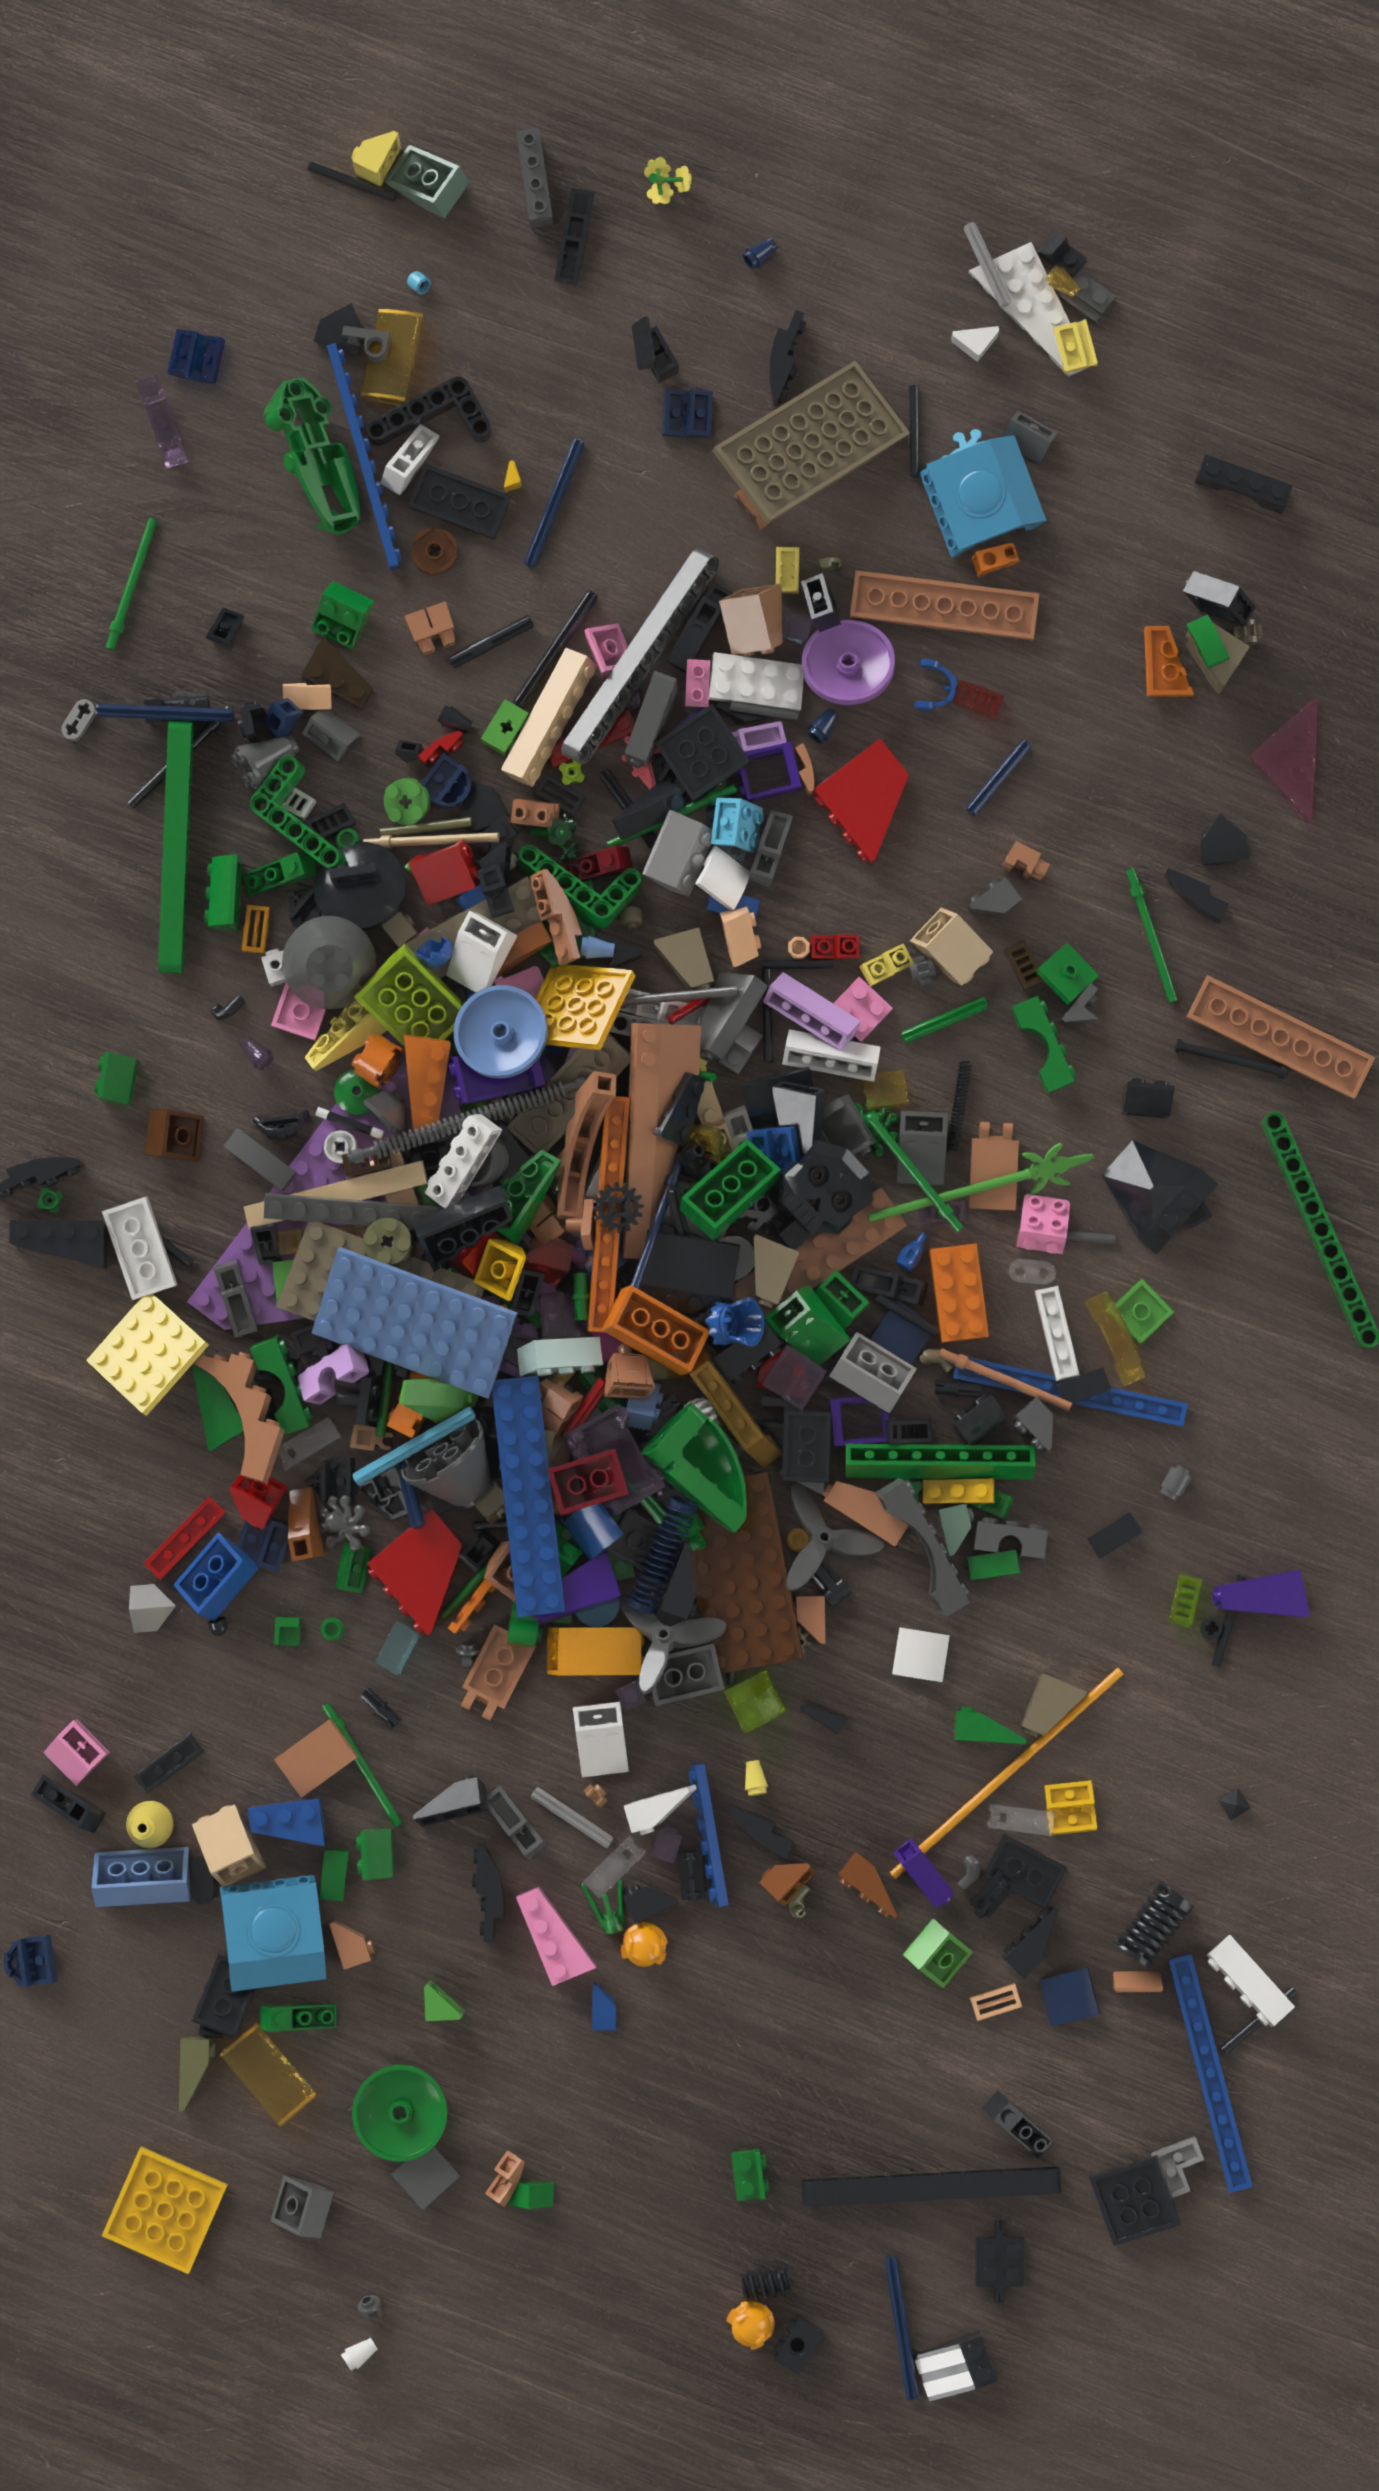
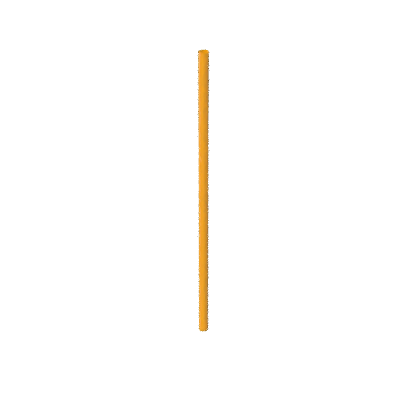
M1117 1667L1045 1735L1038 1738L918 1847L925 1854L1122 1677L1124 1675L1122 1671ZM899 1863L890 1871V1874L897 1879L906 1869Z

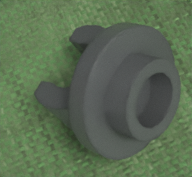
M465 1641L456 1647V1653L462 1655V1666L471 1667L472 1655L479 1653V1647L475 1643Z
M367 2295L361 2299L357 2308L359 2313L364 2315L366 2321H370L369 2314L377 2312L379 2317L382 2316L381 2301L378 2296Z

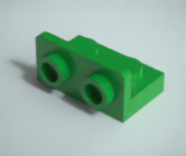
M760 2149L731 2152L737 2201L760 2198L761 2200H766L765 2193L770 2192L768 2179H763L762 2173L763 2169H767L765 2155H760Z

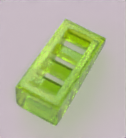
M1179 1574L1168 1623L1187 1628L1191 1627L1202 1579ZM1182 1584L1194 1586L1195 1590L1183 1588ZM1180 1593L1193 1596V1599L1180 1597L1179 1595ZM1182 1603L1189 1605L1191 1607L1190 1609L1177 1606V1604ZM1178 1612V1613H1181V1614L1188 1615V1618H1187V1617H1183V1616H1179V1615H1175V1613Z

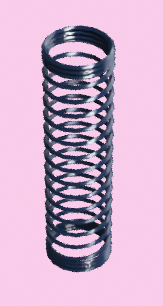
M671 1496L667 1507L676 1512L690 1515L692 1519L687 1520L671 1511H665L664 1513L673 1519L687 1522L689 1526L685 1527L669 1518H662V1521L671 1526L682 1528L686 1533H680L676 1529L662 1524L659 1527L668 1533L681 1535L683 1540H678L661 1531H657L656 1534L666 1540L678 1542L681 1546L675 1547L662 1539H653L655 1543L663 1547L676 1549L678 1554H673L660 1546H650L656 1552L673 1556L675 1561H670L660 1554L648 1552L650 1557L670 1563L672 1568H668L655 1560L645 1559L649 1565L668 1570L670 1574L665 1575L653 1567L642 1566L645 1571L665 1577L667 1581H661L648 1573H640V1576L644 1579L663 1584L664 1588H659L646 1580H637L640 1585L649 1589L659 1590L662 1594L656 1595L646 1588L634 1587L639 1593L657 1597L659 1601L654 1602L650 1598L638 1593H632L628 1601L631 1607L646 1614H656L657 1604L661 1602L660 1597L664 1595L662 1590L667 1588L665 1583L669 1582L668 1576L672 1575L671 1570L675 1568L673 1563L677 1562L676 1556L680 1555L679 1549L683 1547L681 1542L686 1540L684 1535L688 1534L687 1528L691 1527L690 1522L694 1520L693 1515L698 1510L697 1504L680 1496ZM646 1568L652 1569L658 1573L652 1572ZM644 1575H647V1576H649V1577H652V1578H654V1579H656V1580H653V1579H650V1578H648V1577H645ZM639 1589L645 1590L651 1594L645 1593Z

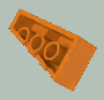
M403 1034L412 1128L417 1127L418 1131H420L419 1126H423L425 1130V1124H429L431 1128V1122H435L437 1126L436 1121L440 1117L451 1043L449 1040Z
M411 1371L408 1378L413 1380L431 1377ZM398 1403L388 1416L387 1420L389 1422L387 1426L414 1439L417 1437L426 1417Z

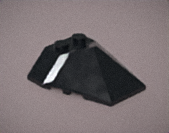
M1133 1140L1101 1175L1138 1239L1155 1254L1164 1247L1218 1185L1201 1168Z

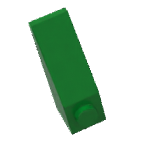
M961 1706V1711L955 1710V1740L1026 1744L1025 1738L982 1713L975 1712V1707Z

